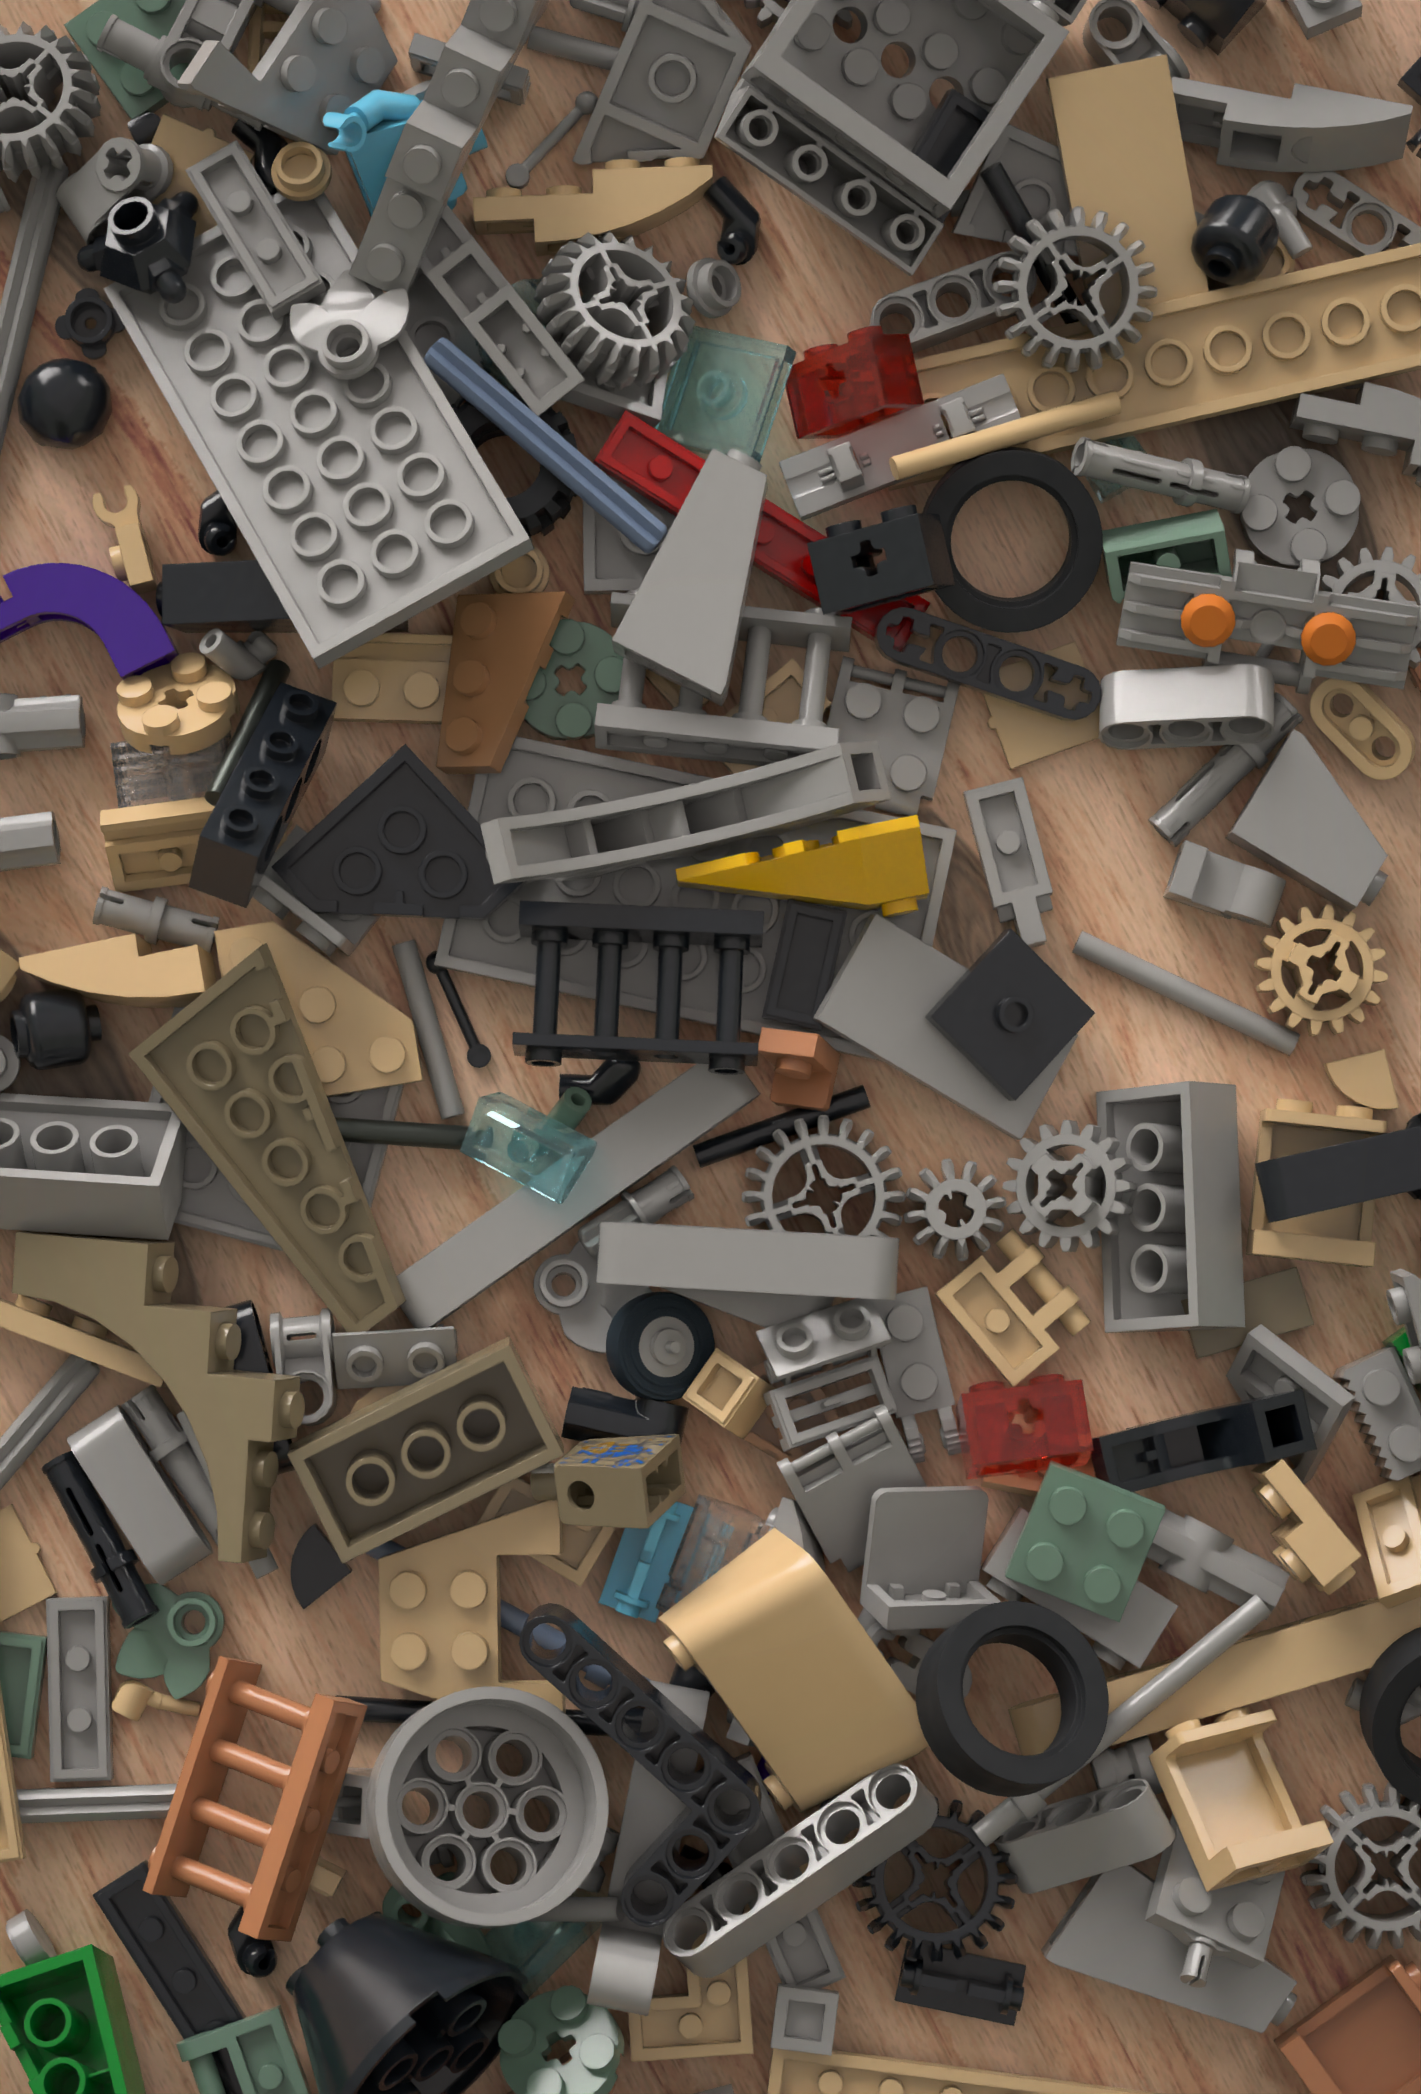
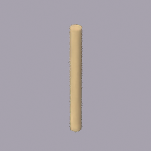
M1113 390L889 458L890 469L893 477L898 481L1121 413L1120 399Z

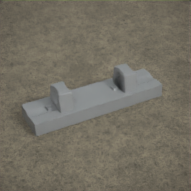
M1004 373L780 461L779 466L801 521L918 476L914 475L898 481L895 480L890 469L889 458L949 440L950 438L941 418L942 414L948 422L952 439L1021 418Z

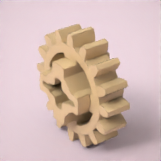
M1326 904L1322 908L1319 918L1314 919L1309 908L1305 906L1298 910V925L1295 926L1290 920L1282 917L1276 922L1282 937L1278 939L1274 936L1266 935L1260 942L1271 952L1270 958L1265 957L1254 961V968L1268 972V979L1257 985L1256 990L1258 993L1272 991L1275 999L1266 1010L1269 1014H1273L1281 1009H1285L1289 1013L1285 1024L1287 1029H1293L1301 1020L1307 1021L1308 1035L1315 1037L1319 1035L1322 1023L1327 1022L1334 1035L1344 1032V1016H1347L1358 1025L1366 1019L1363 1010L1360 1008L1361 1003L1372 1006L1379 1004L1381 998L1376 992L1371 990V985L1387 981L1388 974L1380 970H1374L1373 962L1385 956L1386 952L1385 949H1369L1366 942L1375 933L1372 927L1364 929L1359 933L1353 929L1356 913L1351 911L1341 921L1334 920L1333 905ZM1307 932H1328L1322 943L1313 947H1307L1300 942L1297 944L1293 941L1296 937ZM1349 945L1357 956L1360 977L1350 971L1345 954ZM1333 948L1328 958L1330 963L1328 964L1327 971L1334 975V979L1324 980L1308 993L1313 984L1311 979L1314 971L1307 966V962L1314 963ZM1281 964L1292 972L1296 985V990L1292 997L1284 986ZM1334 994L1341 999L1345 998L1348 1000L1344 1005L1333 1010H1313L1315 1004L1325 995Z

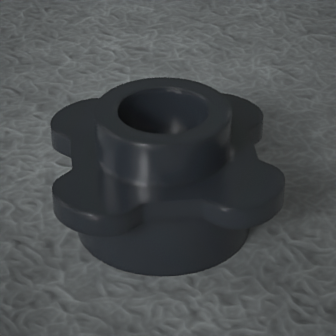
M85 288L77 292L75 300L69 305L65 315L57 318L55 330L61 339H71L82 347V352L86 358L97 360L105 356L107 343L115 333L124 331L125 326L115 309L110 308L101 300L96 290ZM88 319H95L97 325L93 329H88L85 325Z

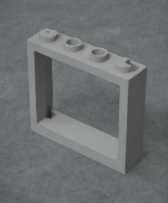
M792 0L741 75V78L937 219L951 210L1069 31L1057 23L1059 21L1057 13L1039 0H977L1034 42L1035 46L947 177L781 57L819 0Z

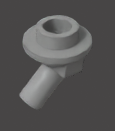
M1271 180L1261 181L1251 188L1247 195L1262 201L1273 214L1279 227L1278 236L1291 258L1297 259L1308 253L1313 246L1296 219L1297 199L1287 194V191L1281 184Z

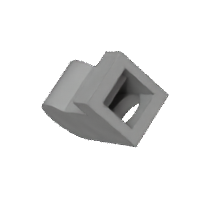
M1185 840L1182 843L1163 896L1164 898L1227 919L1234 918L1253 925L1272 928L1286 880L1268 871L1208 851L1209 848Z

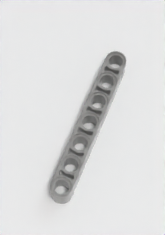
M695 1064L400 1273L397 1279L406 1301L399 1307L414 1328L434 1327L757 1098L760 1092L746 1073L738 1075L715 1074L708 1071V1064Z

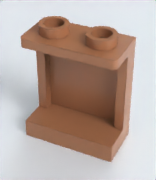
M1389 1955L1273 2040L1311 2094H1418L1421 2091V1971L1413 1961L1403 1967L1397 1959Z

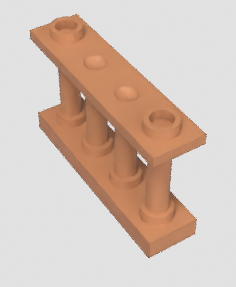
M219 1656L215 1670L210 1675L206 1684V1698L158 1844L149 1858L148 1874L143 1891L153 1895L186 1898L191 1885L243 1907L244 1913L238 1928L239 1932L255 1939L291 1942L368 1706L348 1698L315 1693L311 1707L256 1686L262 1668L261 1664ZM248 1710L301 1730L302 1736L292 1766L237 1745ZM229 1768L282 1789L283 1794L272 1825L217 1803ZM209 1827L263 1848V1855L253 1884L198 1862Z

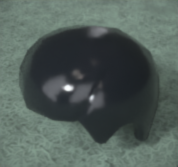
M69 358L53 359L39 365L26 377L17 398L19 421L32 439L41 446L63 449H76L84 446L103 433L112 413L110 387L103 375L98 373L97 369L88 363Z

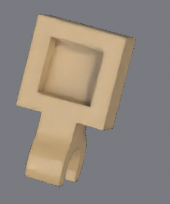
M131 485L124 486L127 504L122 511L117 513L106 509V502L101 493L93 494L92 504L96 515L105 525L115 528L119 545L109 547V552L117 579L121 582L128 580L129 586L138 595L155 591L158 586V580L146 534L140 520L141 502L137 492Z

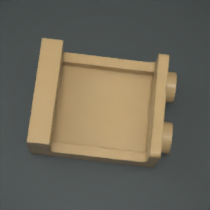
M1277 1099L1276 1109L1266 1108L1260 1111L1255 1163L1386 1134L1387 1121L1372 1120L1373 1109L1337 1105L1335 1116L1312 1113L1313 1102ZM1254 1168L1246 1255L1365 1268L1374 1267L1376 1242H1371L1376 1199L1268 1223L1256 1168Z
M1247 1707L1237 1708L1219 1716L1214 1720L1213 1724L1205 1726L1201 1725L1199 1719L1183 1722L1165 1733L1168 1741L1148 1756L1206 1892L1304 1866L1334 1843L1324 1820L1302 1826L1263 1738V1732L1277 1721L1272 1709L1250 1714Z

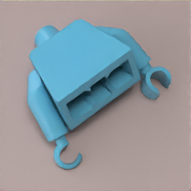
M376 89L349 106L344 113L328 112L323 117L324 126L336 128L338 137L333 142L328 143V148L346 153L370 217L373 214L387 177H385L404 126L423 101L419 100L415 95ZM482 129L469 155L488 147ZM462 172L447 202L451 210L457 205V198L467 190Z

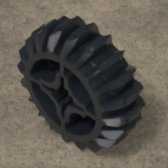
M935 1797L938 1805L937 1817L929 1829H942L952 1832L968 1843L947 1858L931 1856L916 1840L901 1849L900 1851L905 1856L904 1858L912 1870V1879L908 1888L890 1903L884 1888V1871L887 1860L872 1869L870 1876H862L853 1882L852 1886L856 1888L871 1887L872 1897L861 1899L856 1902L855 1906L858 1912L867 1911L876 1906L880 1916L867 1925V1930L871 1934L880 1931L886 1924L894 1930L885 1941L884 1947L893 1951L899 1945L902 1937L911 1941L907 1949V1960L917 1961L921 1946L924 1944L930 1945L931 1963L941 1964L943 1960L942 1945L950 1944L956 1960L961 1961L967 1957L962 1939L969 1936L973 1944L979 1949H984L988 1946L986 1937L978 1929L983 1923L997 1932L1002 1931L1005 1923L997 1916L991 1914L994 1905L1003 1909H1012L1014 1907L1015 1900L1009 1896L998 1895L999 1884H1016L1018 1877L1014 1873H998L997 1863L1007 1862L1010 1853L1000 1851L993 1854L989 1845L986 1847L971 1827L985 1816L983 1812L976 1810L965 1824L958 1820L963 1803L959 1800H953L949 1806L947 1817L939 1816V1801ZM914 1854L918 1855L924 1865L933 1863L934 1870L938 1869L939 1864L948 1867L957 1859L960 1861V1864L949 1872L950 1876L944 1881V1885L948 1890L946 1894L954 1903V1907L951 1906L945 1896L936 1898L935 1891H932L929 1897L923 1893L914 1900L909 1901V1897L920 1889L919 1885L925 1879L924 1873L921 1871L923 1867ZM979 1858L984 1871V1891L981 1902L972 1915L959 1895L957 1882L961 1873ZM924 1902H931L940 1906L951 1917L957 1928L942 1933H929L911 1927L900 1918Z

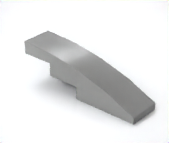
M446 204L421 262L420 269L529 408L539 417L585 379Z

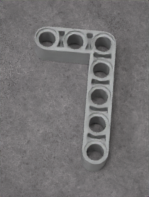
M650 1680L654 1687L703 1730L710 1692ZM647 1707L644 1708L640 1732L643 1733L651 1731L658 1725L657 1716ZM683 1748L671 1755V1763L678 1771L687 1774L695 1773L698 1758L697 1751ZM635 1759L607 1897H621L625 1876L630 1867L686 1807L678 1797ZM682 1837L678 1839L675 1843V1847L678 1853ZM652 1880L641 1881L633 1888L638 1899L647 1904L660 1903L667 1896L663 1886ZM626 1914L622 1922H602L586 2004L648 2016L659 1962L664 1923L654 1927L639 1926L629 1920Z

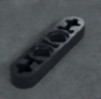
M900 607L885 614L880 618L875 627L874 641L876 648L889 661L1065 721L1083 719L1094 712L1100 702L1101 688L1099 680L1086 668L912 608ZM902 619H907L912 622L910 632L925 639L930 637V627L941 630V634L932 646L931 664L920 660V656L926 650L924 647L907 644L902 652L894 650V639L886 635V628L888 626L896 627ZM956 637L969 641L976 653L973 666L964 672H956L949 669L942 657L943 647L946 642ZM1019 657L1030 665L1033 673L1032 681L1025 690L1019 692L1011 691L1001 683L999 670L1003 661L1007 658ZM1044 665L1054 669V673L1048 681L1067 685L1072 681L1073 677L1080 679V690L1088 694L1087 702L1076 703L1072 710H1068L1063 707L1065 697L1049 690L1044 692V702L1035 700L1034 695L1043 683Z

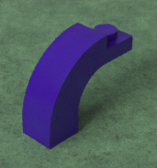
M45 563L20 568L2 575L13 597L3 601L0 596V643L42 623L52 621L76 623L88 628L101 638L123 680L130 676L142 675L156 667L170 664L179 655L166 628L149 605L134 590L109 574L82 565Z

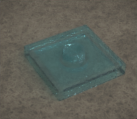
M693 326L687 350L671 369L665 388L662 418L654 428L688 450L710 454L712 448L727 455L730 449H735L753 457L760 463L797 352L788 345Z

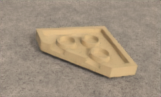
M274 921L214 931L221 978L257 948L267 943L327 1097L424 1081L415 1023L412 1019Z

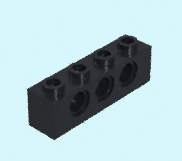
M280 682L199 836L189 882L190 888L247 908L325 755L337 702Z

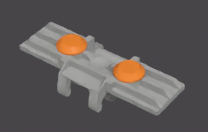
M1235 548L1232 577L1131 561L1116 645L1202 658L1201 666L1235 664L1263 666L1272 671L1275 684L1294 686L1296 693L1307 695L1310 691L1312 678L1315 679V676L1404 689L1420 607L1419 605L1319 590L1321 576L1320 561L1301 559L1298 570L1258 564L1254 560V551ZM1227 639H1235L1264 645L1300 649L1301 655L1299 663L1224 652L1221 651L1222 643Z

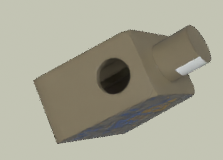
M679 1434L580 1441L556 1463H546L532 1470L530 1478L532 1495L535 1500H557L559 1518L566 1525L649 1528L686 1493Z

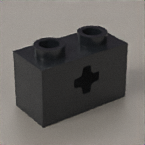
M916 505L901 506L881 512L882 523L862 528L861 520L835 524L825 528L827 538L807 543L823 615H846L954 586V577L939 514L917 513ZM884 549L887 560L880 561L877 567H875L873 557L882 554Z

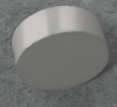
M28 1909L7 1920L6 1931L8 1937L26 1966L57 1956L47 1933Z

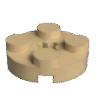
M195 652L180 654L170 664L156 667L142 675L127 677L118 684L116 690L119 699L117 715L125 740L135 749L151 754L150 745L169 746L171 755H183L207 748L228 734L232 729L231 716L235 712L239 715L240 711L239 699L232 677L221 668L207 664L205 657Z

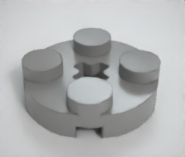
M1290 446L1284 448L1279 453L1266 457L1248 476L1247 479L1250 480L1251 486L1250 496L1246 507L1240 513V521L1248 545L1263 560L1277 567L1298 569L1301 559L1320 561V564H1323L1336 557L1350 541L1359 520L1361 494L1346 468L1330 455L1315 449ZM1301 494H1304L1311 499L1309 508L1315 513L1314 518L1309 521L1307 518L1302 517L1296 524L1292 523L1286 518L1289 513V507L1283 503L1284 498L1290 495L1297 499Z

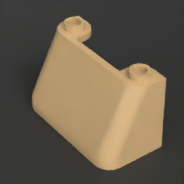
M776 1528L765 1534L658 1618L671 1635L663 1641V1644L673 1659L685 1672L694 1665L707 1678L766 1761L764 1766L770 1775L762 1783L775 1802L784 1811L792 1805L799 1812L803 1813L850 1789L871 1773L892 1764H900L918 1755L929 1746L919 1723L915 1701L831 1580L809 1553Z

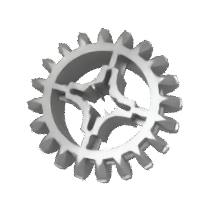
M23 21L17 33L10 35L7 28L0 24V172L4 169L7 178L15 183L22 171L29 169L33 177L40 181L41 167L49 163L62 171L64 162L61 156L66 152L81 156L82 145L78 138L94 137L95 126L92 118L101 116V105L97 98L100 86L95 74L91 73L92 67L87 56L82 51H77L74 42L67 35L57 39L55 32L47 25L37 34H34L31 26ZM63 83L60 101L51 113L47 107L55 98L53 91Z
M1076 206L1072 209L1070 226H1065L1063 216L1058 209L1051 210L1047 214L1049 232H1046L1041 223L1036 219H1032L1025 225L1027 233L1033 241L1031 244L1016 235L1008 241L1011 250L1020 256L1018 261L1009 257L998 259L997 268L1013 276L1012 281L1001 280L996 281L992 285L994 293L1011 294L1012 300L1010 303H1005L995 308L996 316L1006 317L1015 313L1019 322L1010 326L1005 331V336L1011 340L1025 331L1031 338L1023 345L1021 354L1029 357L1036 352L1040 345L1044 346L1046 351L1042 358V366L1047 369L1055 365L1059 353L1065 354L1064 366L1068 373L1078 371L1080 354L1082 353L1085 354L1087 364L1091 370L1099 369L1102 367L1100 348L1103 347L1113 360H1118L1124 356L1123 347L1117 340L1119 335L1132 344L1138 343L1142 338L1139 330L1130 324L1131 319L1146 323L1152 320L1153 312L1138 306L1137 303L1138 299H1151L1157 296L1156 287L1151 285L1139 286L1138 277L1146 276L1155 271L1154 264L1152 262H1145L1135 267L1131 257L1142 252L1145 244L1142 240H1138L1130 244L1126 249L1120 244L1119 241L1129 230V226L1124 222L1119 223L1110 235L1105 233L1104 228L1108 221L1107 212H1097L1089 227L1085 226V211L1081 206ZM1066 240L1083 241L1096 246L1107 257L1091 267H1082L1075 264L1067 253L1062 254L1056 242ZM1040 254L1047 264L1044 268L1050 277L1051 288L1048 295L1031 308L1027 295V281L1032 264ZM1095 272L1099 273L1095 280L1087 284L1088 288L1082 293V298L1085 301L1083 306H1077V299H1074L1069 303L1065 300L1054 308L1051 307L1050 304L1062 296L1061 292L1068 286L1064 278L1066 274H1072L1073 281L1080 277L1086 279ZM1118 272L1122 285L1121 304L1115 319L1109 325L1103 316L1105 310L1099 300V291L1102 284ZM1057 313H1069L1074 315L1083 326L1087 325L1094 338L1085 340L1062 338L1047 330L1042 323Z
M611 231L604 233L598 238L587 232L582 238H578L576 242L569 241L567 245H563L559 249L554 259H550L543 269L541 282L537 286L536 294L533 298L539 303L536 314L537 319L540 323L547 325L545 328L556 343H560V348L565 355L576 363V369L580 374L586 370L592 372L597 386L607 382L611 377L619 390L630 386L632 382L642 388L654 378L660 379L662 375H666L687 350V344L690 341L689 336L692 334L695 321L689 316L692 312L691 308L694 300L682 295L686 280L672 278L669 274L672 261L664 263L657 261L653 257V245L644 250L637 248L632 234L622 239L620 243H618ZM579 287L583 293L582 297L580 296Z
M820 1115L818 1117V1134L808 1135L807 1124L804 1119H796L794 1121V1128L798 1139L790 1143L788 1137L781 1129L775 1130L772 1136L781 1150L774 1155L768 1148L759 1146L755 1152L759 1159L769 1164L766 1171L763 1172L751 1167L746 1169V1178L762 1183L760 1192L745 1191L742 1193L743 1202H760L762 1212L752 1213L745 1217L746 1225L749 1227L756 1226L765 1221L769 1230L786 1231L779 1221L806 1214L820 1221L825 1233L845 1234L841 1218L843 1205L853 1197L873 1191L874 1204L871 1216L864 1229L858 1235L889 1237L878 1230L881 1223L900 1226L902 1217L896 1213L886 1212L887 1202H904L906 1195L905 1192L899 1190L887 1192L885 1182L900 1178L902 1176L901 1169L895 1167L884 1172L881 1171L878 1163L885 1160L891 1154V1150L888 1146H883L871 1155L865 1149L874 1137L872 1130L866 1129L861 1134L858 1142L847 1138L853 1125L851 1119H843L838 1135L828 1133L830 1122L827 1115ZM817 1147L836 1148L850 1154L860 1162L867 1173L847 1179L833 1177L825 1169ZM800 1153L806 1175L804 1189L793 1197L773 1204V1185L778 1172L791 1157ZM812 1166L816 1167L820 1180L824 1181L827 1188L837 1187L839 1190L848 1186L854 1187V1190L840 1195V1202H832L837 1207L831 1213L835 1228L831 1227L827 1214H823L820 1206L809 1207V1205H805L799 1208L792 1207L793 1204L806 1200V1192L814 1193V1190L810 1187L816 1180Z
M1364 1783L1361 1791L1364 1803L1358 1805L1353 1795L1349 1791L1344 1790L1339 1793L1340 1801L1346 1809L1344 1813L1339 1816L1328 1805H1323L1320 1808L1322 1816L1332 1823L1328 1830L1334 1843L1309 1861V1863H1318V1869L1302 1873L1300 1879L1305 1886H1322V1889L1316 1891L1308 1898V1903L1313 1909L1323 1908L1332 1904L1322 1919V1922L1329 1929L1338 1926L1345 1918L1347 1919L1342 1934L1346 1941L1353 1943L1359 1937L1362 1929L1366 1928V1945L1370 1949H1378L1382 1933L1387 1931L1391 1946L1394 1949L1403 1948L1404 1944L1402 1929L1406 1927L1409 1928L1413 1937L1421 1942V1889L1411 1879L1408 1870L1409 1861L1418 1850L1415 1845L1421 1840V1813H1418L1421 1805L1408 1798H1405L1403 1803L1400 1804L1401 1793L1390 1783H1387L1384 1789L1383 1801H1379L1375 1786L1371 1783ZM1384 1816L1397 1817L1410 1822L1401 1833L1395 1831L1386 1840L1381 1841L1370 1840L1356 1827L1366 1820ZM1344 1840L1356 1855L1357 1868L1354 1875L1348 1881L1350 1886L1341 1894L1335 1877V1860L1338 1849ZM1362 1845L1368 1847L1375 1854L1381 1853L1386 1858L1388 1851H1393L1395 1855L1389 1863L1395 1869L1393 1873L1403 1881V1886L1397 1884L1390 1877L1384 1878L1381 1874H1378L1377 1880H1372L1371 1876L1376 1868L1370 1862L1372 1858L1363 1851ZM1387 1890L1398 1893L1409 1904L1401 1910L1388 1914H1370L1355 1909L1364 1899L1370 1901L1379 1892Z

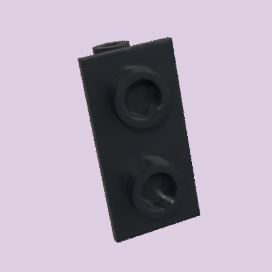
M906 1941L895 2001L1014 2026L1017 2011L1021 2009L1024 1996V1987L1022 1985L1026 1965L967 1952L966 1959L958 1961L954 1957L952 1949L943 1947L942 1963L932 1964L930 1960V1945L924 1944L921 1946L917 1961L907 1960L906 1954L911 1941Z

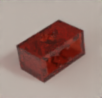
M882 326L860 328L847 334L848 343L840 346L838 344H825L812 347L803 352V361L783 368L782 374L797 439L839 438L924 405L909 334H884Z
M1047 1374L1030 1379L1028 1381L1029 1386L1005 1388V1383L1001 1381H988L970 1386L968 1388L969 1393L961 1394L955 1409L966 1480L1047 1470L1050 1460L1067 1467L1085 1466L1094 1449L1082 1379L1065 1381V1377L1062 1374ZM1016 1414H1023L1025 1423L1034 1424L1030 1434L1023 1433L1020 1424H1012Z

